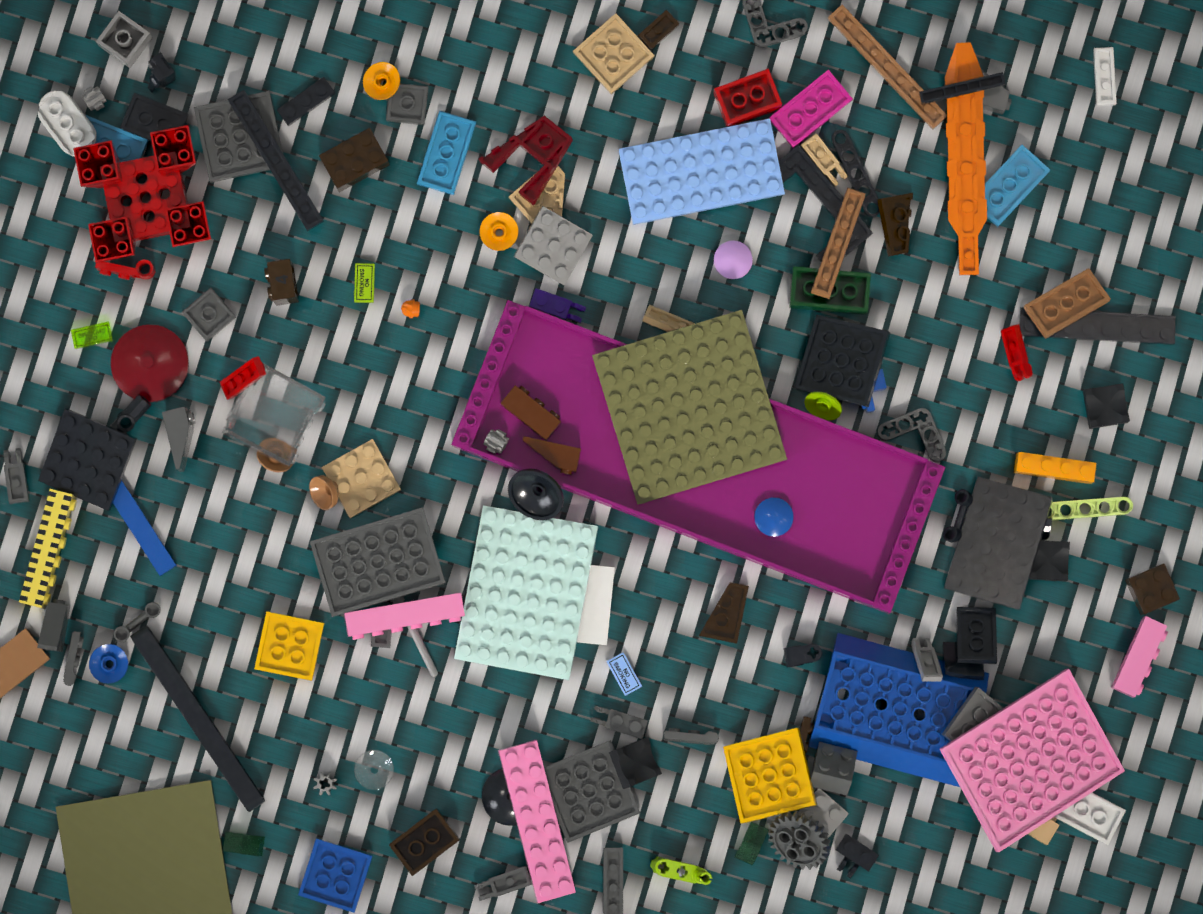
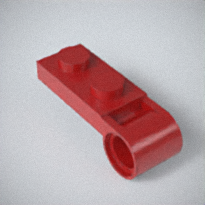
M145 259L140 260L136 264V268L104 261L98 262L95 265V268L100 271L99 274L111 276V273L117 274L118 278L130 280V277L148 280L153 278L156 273L154 265ZM144 265L150 266V271L147 274L141 273V268Z

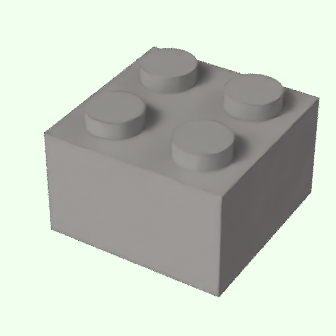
M118 11L96 40V43L103 50L131 68L153 37L147 30Z
M817 788L814 791L817 805L799 809L797 812L799 816L804 812L806 818L812 816L813 822L819 821L818 826L825 827L822 832L829 834L826 838L828 839L849 813L824 791Z

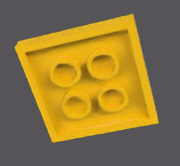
M266 611L254 669L313 681L325 623Z

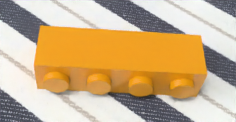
M1018 452L1015 459L1014 473L1092 484L1095 479L1097 463Z

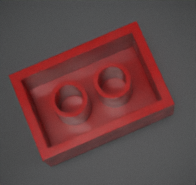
M769 68L714 88V96L726 127L744 123L779 110L782 107V102Z

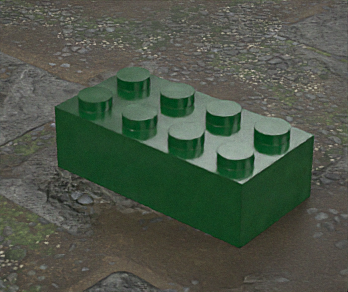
M793 266L789 308L861 315L868 313L871 273L839 270L830 299L811 293L819 269Z

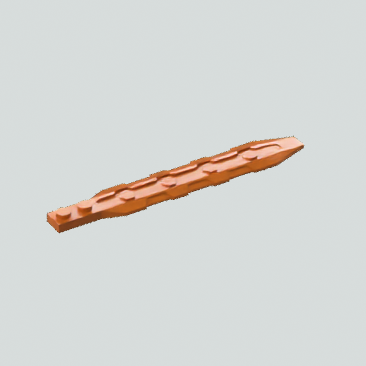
M971 42L956 43L945 75V85L984 77ZM984 90L947 99L948 221L958 236L959 275H979L978 235L987 220V200L985 199L986 161L984 160L985 122H983Z

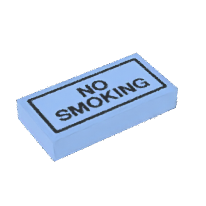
M624 652L606 661L625 696L642 687Z

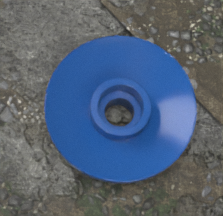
M105 644L95 649L91 654L89 669L93 677L102 683H115L126 674L128 658L120 647ZM109 660L113 662L111 668H108L106 665Z

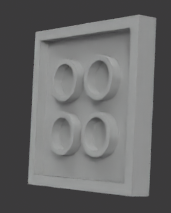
M542 206L513 257L558 283L565 285L593 235Z

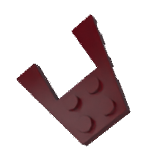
M544 115L524 128L522 133L512 136L508 142L500 147H495L491 150L490 154L485 157L481 156L478 160L494 173L520 146L544 166L518 191L520 196L534 206L573 139Z

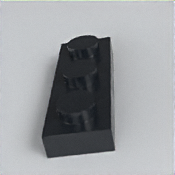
M323 77L278 108L277 112L289 127L335 95V92Z

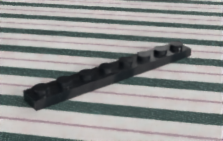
M242 90L227 99L307 232L323 223L324 220L246 92Z

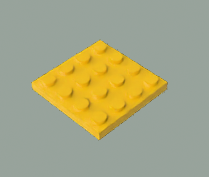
M799 728L723 747L741 824L817 805Z

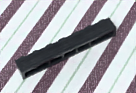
M1003 72L920 91L921 105L1004 86L1005 80Z

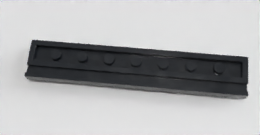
M1021 307L1019 326L1022 336L1044 338L1025 309ZM1092 311L1048 338L1174 345L1176 316Z

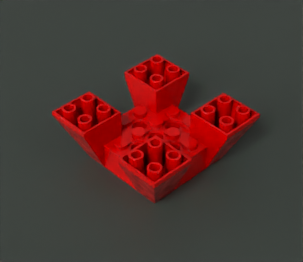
M189 125L151 132L154 156L120 162L112 140L73 148L80 186L104 188L110 220L88 224L96 263L135 255L136 241L170 235L172 247L211 240L204 201L188 204L182 175L183 172L196 164ZM146 175L147 181L140 184L138 182L139 177ZM164 190H169L170 196L162 199L161 193ZM145 194H151L149 202H142V197ZM132 198L130 206H123L124 199ZM154 213L155 218L150 222L146 221V215Z

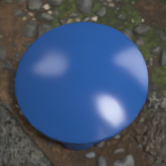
M768 498L758 505L754 518L756 526L762 533L776 537L785 534L791 528L794 516L792 508L786 501L780 498Z

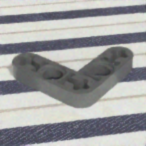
M748 0L742 1L750 32L757 47L764 48L802 37L807 32L808 24L802 18H796L768 27L760 0L754 2V9H759V11L751 12V5L746 4ZM758 15L762 18V23L754 25L751 22V18ZM796 23H799L800 26H804L802 28V32H799L798 29L792 30V35H789V28L787 27L788 25H790V29L795 28ZM783 28L786 31V35L783 38L777 37L775 35L776 29ZM769 31H772L773 41H771V37L766 38L764 43L761 40H757L759 34L768 36L770 34Z
M925 408L914 410L881 424L877 430L878 437L881 440L888 441L917 429L930 460L940 462L946 456V449L932 415ZM919 412L926 414L925 422L918 420L915 422L917 426L914 427L910 416L913 415L914 419L919 416ZM901 419L909 421L910 426L907 430H902L899 427ZM895 422V427L899 433L895 434V430L891 431L889 437L881 434L883 427L886 426L887 429L893 427L891 423ZM926 430L934 431L935 438L929 441L924 437ZM938 440L939 444L935 446L937 450L942 451L940 458L932 455L934 448L933 446L929 448L928 444H933Z

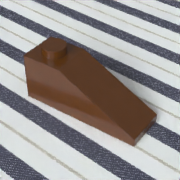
M523 437L525 444L556 469L561 470L560 473L572 475V472H577L581 448Z

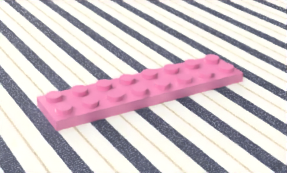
M537 740L498 750L537 903L576 893Z

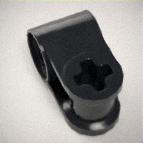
M816 644L783 648L787 668L816 662L822 655L821 648ZM810 648H814L815 651L819 652L814 659L807 655V652H810Z

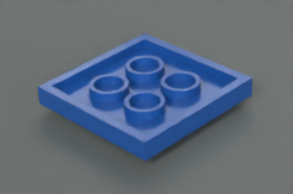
M316 838L298 895L355 913L373 856Z

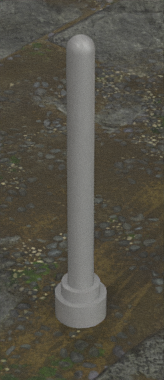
M404 596L391 599L390 602L399 604L404 603L405 599ZM407 626L431 676L436 677L438 671L418 630H411V627Z

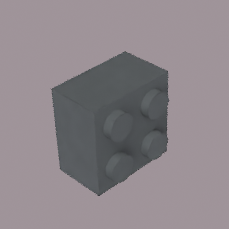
M819 742L811 772L812 786L847 796L853 779L858 751Z

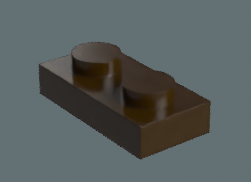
M665 10L638 37L652 50L674 31L680 23Z
M803 716L800 734L806 754L809 742H806L807 735L812 734L814 723H811L812 718Z

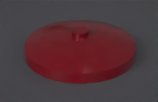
M142 325L129 330L118 340L111 356V371L118 387L134 399L140 394L149 402H158L171 397L182 387L189 371V356L184 343L169 329L159 325Z

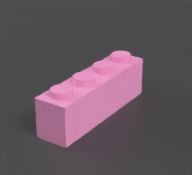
M1147 616L1142 618L1111 686L1112 689L1132 698L1141 694L1144 687L1142 681L1144 677L1147 678L1152 669L1150 667L1152 659L1156 660L1160 649H1158L1160 641L1164 642L1168 634L1166 625Z

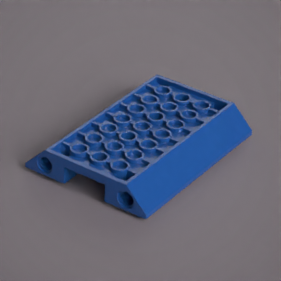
M837 633L828 667L827 679L808 747L817 749L819 742L858 751L856 760L960 787L940 751L941 747L950 742L942 733L975 687H979L987 693L989 673L984 672V680L949 676L945 674L944 662L938 660L943 675L942 680L922 681L914 653ZM842 688L846 689L849 693L846 700L838 698L837 693ZM878 699L886 701L887 706L884 710L876 708V701ZM917 709H922L925 713L924 719L920 721L914 718V712Z

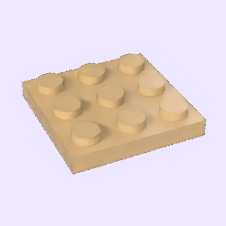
M616 13L573 50L576 57L611 95L654 58V54Z
M373 439L322 467L326 476L337 483L338 498L350 519L401 491Z

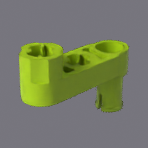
M658 856L650 863L653 872L662 877L694 884L708 885L711 883V880H709V878L712 879L711 874L706 869L694 864ZM659 864H664V868L659 869ZM680 866H683L685 874L681 873L682 876H679V873H677V869H681Z

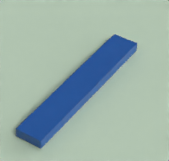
M121 480L113 504L159 576H162L177 565Z

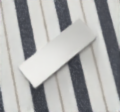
M1113 47L1094 48L1096 106L1116 105Z

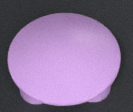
M727 241L721 244L715 252L714 265L716 271L725 278H742L749 272L752 266L751 251L745 244L739 241Z

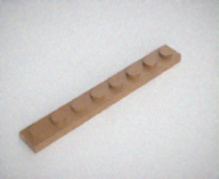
M843 5L838 7L828 17V20L932 130L947 117V114L935 102L921 105L919 92L924 90Z

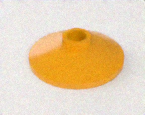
M387 62L373 64L367 69L363 77L365 92L377 100L390 98L396 93L400 85L398 70ZM386 80V84L381 86V82Z
M502 212L492 213L482 221L480 237L488 248L495 251H503L510 248L516 242L518 226L510 215ZM498 229L503 231L501 236L496 235Z

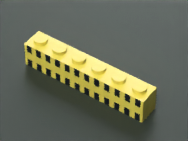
M53 489L49 490L19 599L20 603L45 609V606L51 600L49 591L56 581L55 569L60 566L62 558L59 556L61 548L64 549L67 538L64 536L72 523L70 514L71 511L75 510L77 504L73 494Z

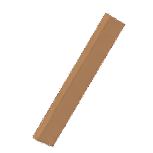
M847 188L811 290L812 294L830 299L866 193Z

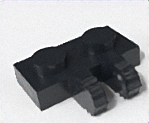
M845 834L835 849L844 855L836 870H843L848 859L854 862V865L848 871L847 877L851 879L859 866L869 872L879 855L848 834Z

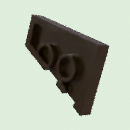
M913 193L877 199L888 257L908 253L910 238L908 225L909 217L912 214L910 201L913 199Z
M729 582L699 636L737 644L749 586Z

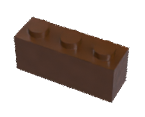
M515 385L500 403L501 406L547 441L561 424L560 416L553 410L548 412L543 408L545 404L538 398L533 400L528 396L530 392L523 386L518 388Z

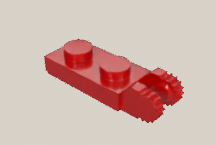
M1019 324L1002 329L1001 335L1014 379L1021 381L1024 377H1032V367L1028 363Z

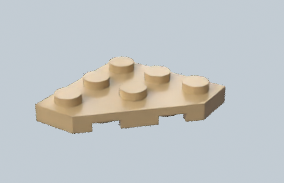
M559 166L556 168L534 206L520 196L518 192L529 180L509 196V199L531 224L542 206L562 217L565 173Z

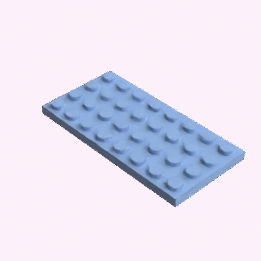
M770 118L618 149L633 225L785 195Z

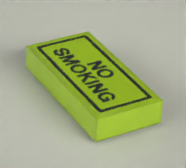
M355 263L354 302L374 303L375 264Z

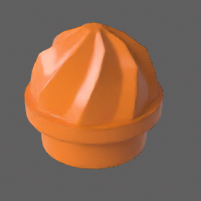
M414 299L405 301L401 306L402 313L409 318L418 317L420 302Z

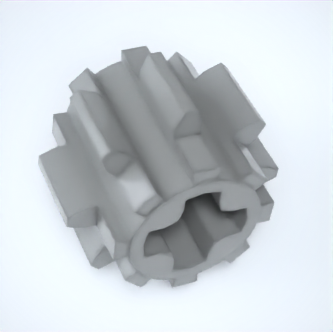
M91 86L84 90L85 94L82 95V98L91 111L94 109L98 111L105 107L103 103L107 102L98 86L95 88Z
M492 429L484 441V445L487 446L486 450L493 454H501L509 438L505 437L506 433L499 429L496 431Z
M320 772L321 778H314L317 785L313 788L320 789L319 795H322L324 791L331 795L330 790L337 789L333 785V782L337 781V779L330 778L331 772L327 776ZM327 778L329 779L328 783L330 784V787H325V789H323L321 780L324 781Z

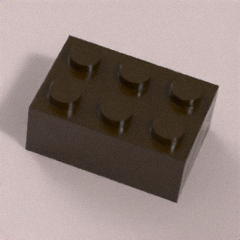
M370 128L319 155L339 193L390 165Z
M436 808L391 842L389 846L411 876H414L460 841V838Z

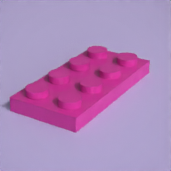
M827 70L769 118L791 147L795 148L848 105L853 98L833 74Z

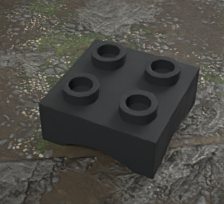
M1123 383L1083 390L1089 429L1130 422Z
M1041 540L1029 580L1067 582L1070 542Z
M648 737L609 752L623 789L662 774L660 767L653 757Z

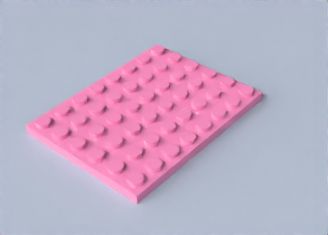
M1070 669L1063 670L940 748L943 757L996 852L1007 848L1125 771Z

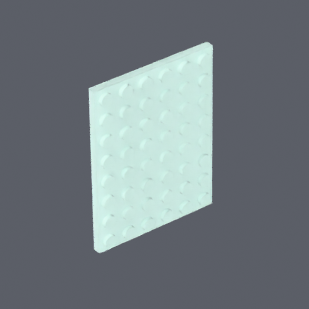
M483 505L464 603L465 616L461 619L454 659L570 680L598 526L556 518L534 520L517 511Z

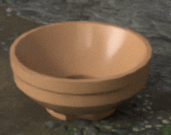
M324 475L312 478L309 490L314 503L322 510L333 508L337 504L339 496L337 483Z

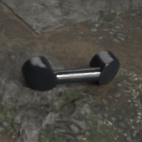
M960 489L955 494V501L960 504L954 527L949 526L943 532L944 539L950 543L957 542L962 537L961 527L967 508L973 502L972 495L965 489Z

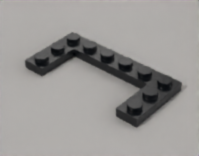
M799 145L779 160L783 183L796 173L836 220L844 198ZM859 216L844 257L873 234ZM827 247L816 255L820 262H822Z

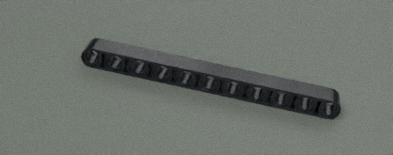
M145 625L130 636L132 641L246 810L251 812L264 803L263 795L150 628Z

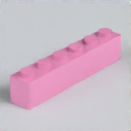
M461 593L344 613L348 637L352 636L353 640L364 638V634L372 633V636L383 635V631L390 629L392 633L401 632L403 627L410 626L411 630L423 628L422 624L430 623V626L442 624L441 620L449 619V623L461 621V617L465 616Z

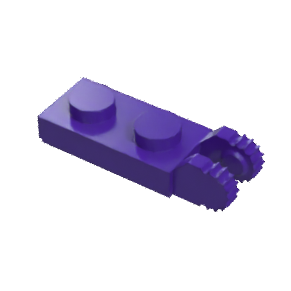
M537 288L529 305L533 309L577 323H581L582 318L568 314L570 307L580 312H585L586 310L585 306Z

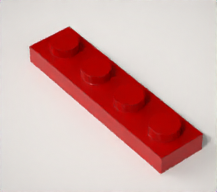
M257 356L223 379L220 385L226 399L234 398L266 375L265 366L261 362L260 357Z

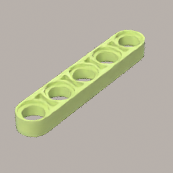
M1128 497L1052 502L1050 508L1051 515L1048 518L1062 520L1125 515L1132 511L1133 503ZM1125 500L1128 502L1129 508L1127 511L1119 509L1118 504L1120 501ZM1101 502L1109 504L1110 508L1107 513L1099 510ZM1086 503L1090 506L1088 514L1080 512L1081 504ZM1062 505L1070 507L1071 512L1069 515L1064 516L1061 514L1060 508Z

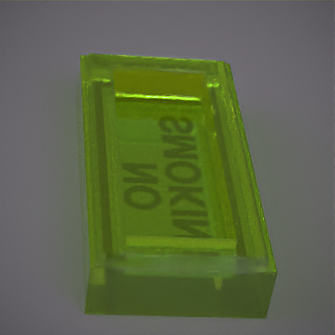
M109 321L71 330L74 349L113 341Z

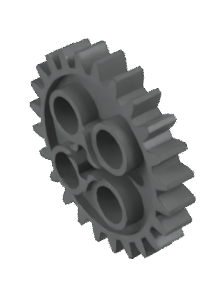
M788 811L786 815L782 813L780 817H776L768 832L770 835L768 841L773 842L770 847L777 849L774 854H781L780 860L786 859L787 865L792 862L794 868L800 865L802 870H804L805 866L811 870L813 866L817 868L819 864H823L829 855V850L831 849L829 843L831 840L826 839L829 834L822 832L825 827H819V821L813 822L812 816L806 818L804 812L799 816L797 811L793 815Z

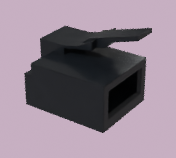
M161 52L148 61L149 69L152 73L149 77L148 88L152 93L160 85L164 88L176 80L175 71L165 60Z

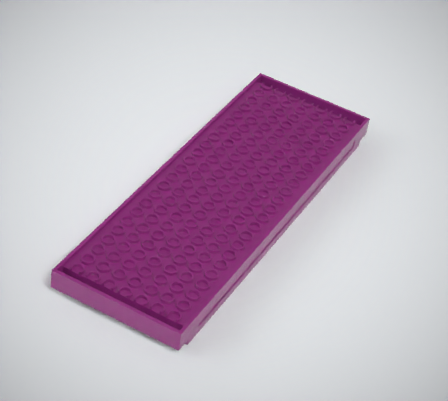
M507 300L452 441V447L517 472L529 468L541 470L553 477L561 489L884 613H891L945 470L944 466L769 399L787 460L637 504L592 355L627 344L531 307ZM515 385L518 388L523 386L530 392L528 396L533 400L538 398L545 404L543 408L548 412L553 410L560 416L561 424L547 441L581 448L576 473L572 472V475L560 473L561 470L556 469L523 442L524 436L539 440L544 439L501 406L500 403ZM492 429L503 431L506 433L505 437L509 438L501 454L491 453L486 450L487 446L484 445V441ZM780 498L786 501L792 508L793 523L785 534L776 537L768 536L762 533L756 526L755 511L758 505L765 499Z

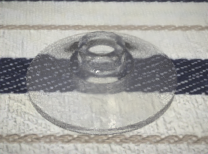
M370 750L363 753L357 759L354 772L357 781L363 787L376 790L383 788L391 781L394 767L387 754L378 750ZM373 766H376L378 768V772L376 774H373L371 772V768Z

